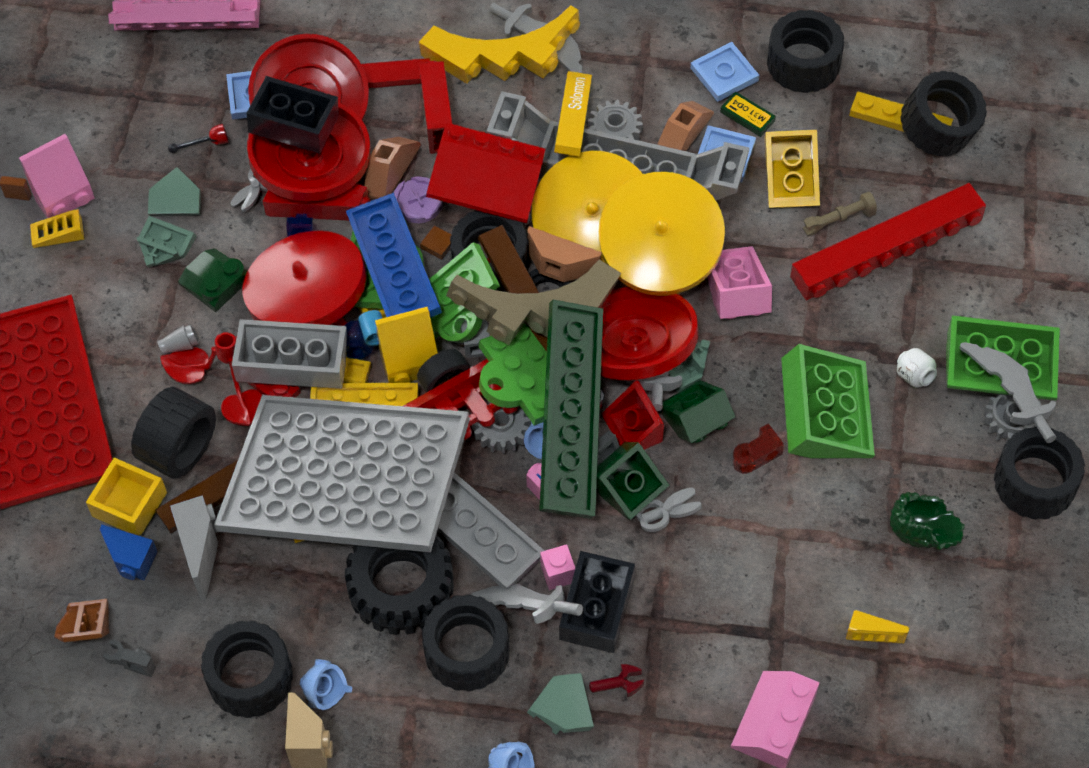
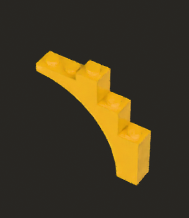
M570 5L561 15L545 26L527 34L507 39L482 40L466 38L433 26L419 41L421 56L430 58V61H444L445 71L466 84L472 78L477 77L482 68L506 81L510 75H514L518 71L520 65L539 77L544 78L549 72H553L558 65L557 51L563 47L569 35L574 34L580 26L579 10Z

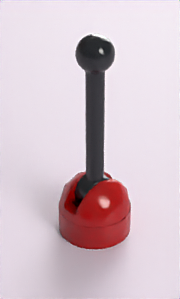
M224 124L212 127L208 136L177 145L171 143L168 146V151L176 153L178 149L209 140L216 145L229 143Z

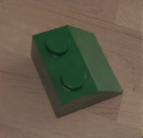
M702 380L663 401L662 409L659 411L678 437L689 443L702 441L705 439L706 434L726 427L728 422L736 417L725 390Z
M624 442L597 466L596 491L628 520L636 516L669 486L639 442Z

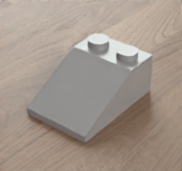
M202 495L170 506L190 573L201 601L207 598L218 546L215 534L218 531H216L214 526L216 516L212 504L206 505Z

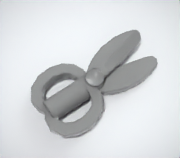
M251 169L248 173V180L251 185L241 189L231 201V207H235L244 201L241 207L242 212L248 211L256 203L261 191H268L267 188L254 178Z
M682 489L667 498L665 503L656 499L652 500L636 515L642 529L647 532H657L668 525L669 517H686L698 512L702 508L701 502L682 504L696 494L695 489ZM657 507L656 509L643 513L648 508ZM660 518H663V519H662L660 522H658V523L648 524V523H650V522H653V521H655V520H658V519H660Z

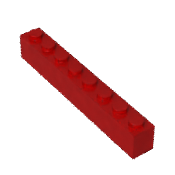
M969 182L792 263L790 278L806 301L813 297L819 298L828 290L835 287H843L856 277H864L880 266L886 267L890 265L895 259L902 256H910L917 249L931 246L947 235L953 236L962 228L969 225H977L983 219L986 204Z

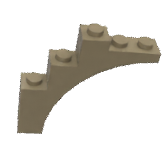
M598 260L587 273L570 284L555 290L523 294L496 291L456 275L451 281L446 296L455 304L462 305L473 312L478 318L489 322L486 332L490 333L496 340L510 345L524 324L528 325L533 331L541 333L545 337L548 336L549 303L553 299L601 308L614 289L621 273L603 261Z

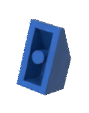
M101 525V534L119 574L129 580H134L135 578L145 580L158 552L154 541Z

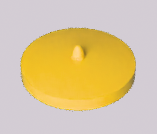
M584 151L580 152V156L570 155L551 167L539 182L532 202L533 228L601 252L599 221L605 204L621 185L632 178L643 175V173L627 159L610 152Z
M651 172L632 178L611 195L601 213L599 244L603 259L607 265L621 273L619 280L641 293L667 296L687 291L697 286L710 275L722 254L725 226L718 203L706 188L687 176L673 172Z

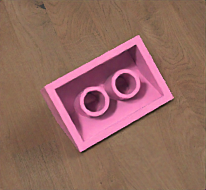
M763 671L731 744V748L777 768H786L816 697L820 682L793 671Z

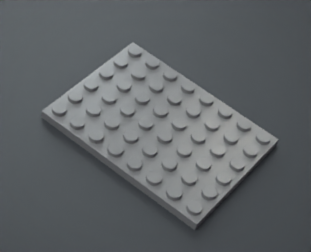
M262 395L214 524L216 531L431 552L469 424V413L465 411Z

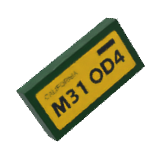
M736 91L721 106L720 110L722 114L760 137L775 122L776 118L775 115Z

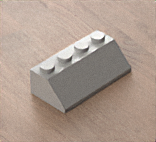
M240 319L232 361L236 382L342 389L346 367L347 328L346 326Z

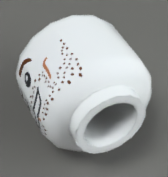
M913 348L904 351L898 357V376L915 388L928 386L937 375L936 362L921 349Z

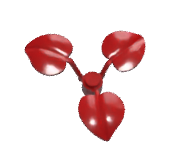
M228 332L217 335L215 347L211 348L210 358H208L204 350L197 347L160 356L165 372L173 380L182 384H193L204 378V369L208 370L211 368L217 355L221 362L230 365L237 395H230L223 400L221 404L223 417L230 423L250 426L252 424L262 394L255 389H249L242 393L239 382H236L232 361L237 336L235 337L232 333Z

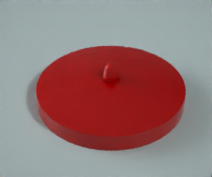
M298 34L286 37L264 51L253 67L248 86L250 105L265 77L269 76L336 96L339 103L354 111L362 121L365 117L368 107L369 87L364 68L357 57L346 46L332 38L318 34Z
M338 102L339 117L320 154L249 133L247 140L249 165L256 179L276 195L290 200L306 202L329 199L352 188L364 175L370 158L368 130L364 122L354 111Z
M330 231L302 232L276 242L255 259L244 278L242 287L243 299L254 320L331 325L347 314L360 299L367 281V269L359 249L347 237Z
M630 287L612 290L601 306L603 308L602 377L617 380H639L654 377L680 365L696 347L699 330L695 310L686 299L678 294L667 296L649 295Z

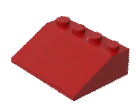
M446 122L426 197L527 223L546 148Z

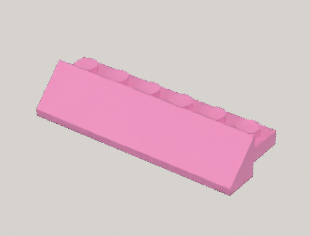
M260 0L112 1L113 12L108 14L109 24H114V31L259 28Z

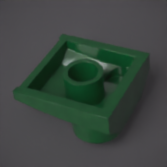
M213 248L203 251L185 268L178 283L214 312H217L242 289L247 270L244 269L240 260L229 258Z

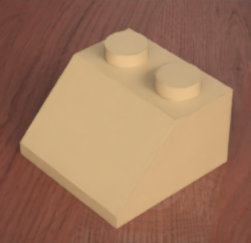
M288 693L285 750L291 767L327 768V758H332L333 742L330 741V731L325 730L322 719L295 693Z

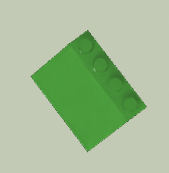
M952 316L947 331L946 344L947 388L1011 395L1001 386L1002 381L1000 377L989 374L968 354L960 350V344L966 342L977 344L981 348L988 347L1007 354L1028 370V376L1036 398L1057 400L1060 328Z
M798 344L781 358L788 453L808 458H873L875 453L866 361Z

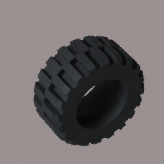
M435 537L431 552L353 545V553L348 554L345 581L352 608L355 613L360 614V619L365 624L372 622L373 629L382 632L386 628L389 634L398 635V630H405L406 634L414 633V628L419 626L422 630L426 617L429 616L431 610L438 606L441 601L450 599V596L453 595L454 577L451 557L448 549H444V543L439 537ZM397 561L415 563L426 572V578L416 590L406 595H388L379 591L373 584L375 576L383 567Z

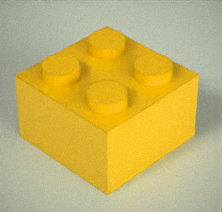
M113 458L87 499L86 504L92 517L123 531L141 536L156 512L155 509L159 507L166 496L167 491L161 477Z

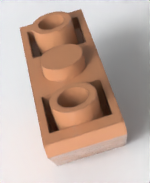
M694 101L680 103L668 119L657 145L687 151L714 115V111Z
M403 137L379 140L370 155L366 170L365 187L368 189L369 198L375 200L394 191L419 150L420 142Z
M530 226L527 230L529 255L538 272L542 275L562 282L578 279L587 273L598 260H601L602 252Z

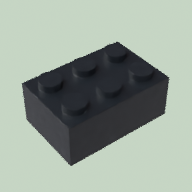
M266 76L246 113L248 133L320 154L339 117L338 97Z
M580 551L566 602L581 604L583 611L580 616L562 614L559 625V640L615 653L635 578V563Z

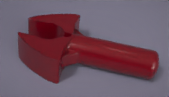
M621 664V673L618 676L591 681L589 683L590 691L595 693L622 688L626 690L627 697H630L643 687L644 679L636 682H630L627 679L630 676L641 675L642 669L629 664Z

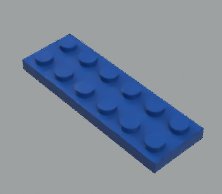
M391 193L346 210L386 317L428 307L430 317L442 313L395 194Z

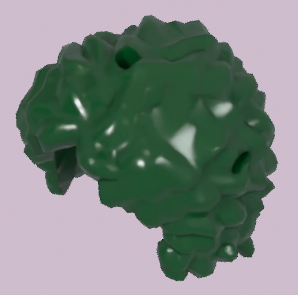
M916 492L902 493L900 498L894 503L893 509H891L890 526L892 531L896 533L902 542L908 543L911 546L917 548L935 547L937 550H941L943 548L948 549L950 546H956L963 539L965 524L960 522L959 517L954 516L953 511H947L944 500L938 496L919 495Z

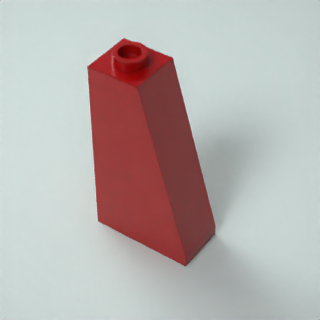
M428 61L419 64L430 154L438 152L446 122L452 124L444 61Z
M355 184L352 188L338 196L307 202L290 200L268 190L262 202L265 215L270 217L349 221L346 210L370 202L371 198L368 196L367 187Z

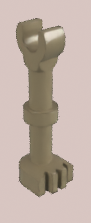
M865 192L860 195V200L845 207L842 205L835 208V211L821 217L812 216L803 220L805 224L803 230L807 237L812 236L824 226L838 220L840 222L845 221L848 216L859 211H863L865 216L871 217L876 215V201L871 192Z

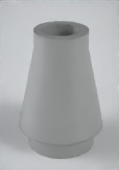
M182 325L165 338L158 340V345L163 355L194 349V346L199 344L197 334L192 325Z

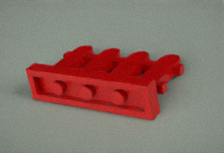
M487 359L403 405L404 407L458 411L459 408L466 405L472 414L469 415L470 420L464 440L471 436L470 426L476 422H479L483 427H488L495 422L494 412L502 409L505 413L510 414L518 409V406L505 408L492 403L487 405L481 397L479 379L483 367L489 362ZM497 384L488 385L492 390L502 389Z

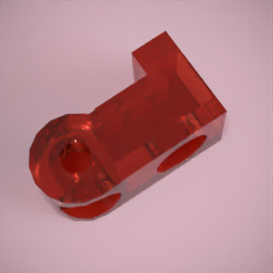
M769 423L759 428L758 438L750 443H741L735 447L733 451V467L737 472L742 474L750 473L783 455L784 443Z

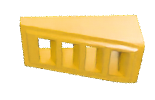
M79 209L30 224L33 248L84 240L82 217ZM49 229H53L52 234H49ZM43 230L44 236L39 238L38 231Z
M854 610L846 639L904 644L909 628L908 626Z

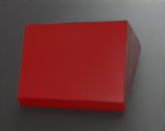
M635 381L601 413L611 432L616 435L619 446L624 442H639L645 450L663 442L664 423L639 381Z

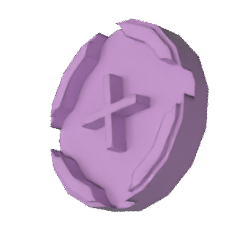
M412 177L407 182L404 180L399 183L394 190L403 217L407 222L418 224L428 222L437 217L442 210L443 201L426 197L430 182L429 178Z

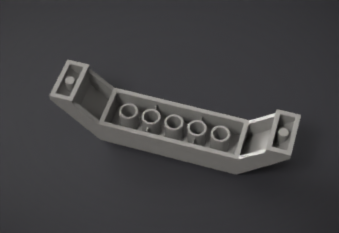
M501 91L487 133L546 148L539 179H542L556 163L570 156L554 152L559 122L548 119L528 103L525 96ZM584 128L580 152L605 151L619 155L634 164L643 174L673 172L687 176L701 184L710 192L715 200L737 193L749 154V147L724 142V145L695 154Z

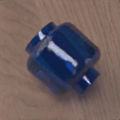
M359 320L347 322L344 325L347 328L346 356L353 359H362L369 356L374 346L365 344Z

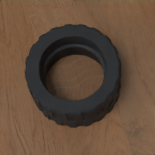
M797 10L778 19L770 33L767 56L768 71L773 76V79L781 84L782 87L795 92H816L828 87L830 83L834 82L840 71L844 49V34L841 31V27L831 17L814 10ZM795 44H809L822 50L825 55L815 59H802L790 54L786 48Z
M933 72L925 76L902 106V115L900 117L903 125L902 128L907 134V138L917 148L935 156H951L954 153L960 152L983 126L987 116L986 102L981 91L967 77L961 76L956 72ZM927 101L939 102L950 108L956 115L960 127L949 126L939 121L930 111Z
M478 210L469 212L457 222V225L452 230V236H450L451 257L454 259L473 242L480 243L478 240L479 235L503 225L528 271L529 241L527 239V230L520 221ZM489 263V265H490V267H491V269H492V271H493V273H494V275H495V277H496V279H497V281H498V283H499V285H500V286L496 289V291L506 292V290H505V288H504V286H503L501 280L499 279V277H498V275H497V273H496L494 267L492 266L491 263Z
M175 386L163 389L148 403L136 423L131 440L132 455L135 459L171 479H177L186 475L201 459L212 439L216 426L214 408Z
M1036 426L1034 428H1025L1012 435L1002 450L994 474L995 489L1000 496V500L1008 506L1007 508L1022 517L1025 516L1037 520L1058 516L1062 511L1067 510L1076 496L1085 474V461L1080 448L1061 431L1059 432L1051 428L1056 439L1051 443H1047ZM1026 458L1045 460L1059 471L1063 484L1054 488L1035 487L1020 477L1015 468V463Z
M466 594L445 599L431 610L429 616L426 617L425 625L422 629V643L428 669L431 670L433 677L446 687H451L457 691L466 690V692L485 688L488 684L495 682L497 677L504 672L506 664H508L510 651L507 622H505L504 615L496 608V605L485 600L483 597ZM460 625L479 626L493 637V645L490 650L481 658L469 662H460L448 658L440 651L439 643L449 630Z
M251 620L228 624L213 634L211 640H208L205 645L206 648L202 653L201 671L214 702L223 711L229 712L236 717H259L276 709V706L285 700L293 680L292 665L288 651L279 634L268 625ZM257 650L270 655L274 660V666L269 676L254 687L245 689L233 688L223 683L221 679L226 663L241 652Z

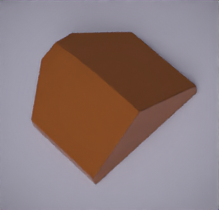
M108 599L69 603L66 608L67 612L56 626L54 637L62 642L103 638L109 634Z

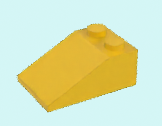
M817 130L766 132L765 160L769 208L820 206Z
M428 307L375 320L381 361L388 383H409L418 380L417 373L420 367L429 358L438 353Z

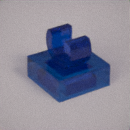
M296 214V217H287V237L302 232L314 231L313 218H307V214Z

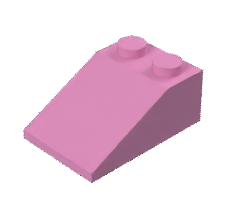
M66 134L19 157L34 198L47 218L74 210L95 199L90 183Z
M753 246L722 250L717 265L710 275L707 276L713 303L720 319H734L739 316H759L763 313H771L772 284Z

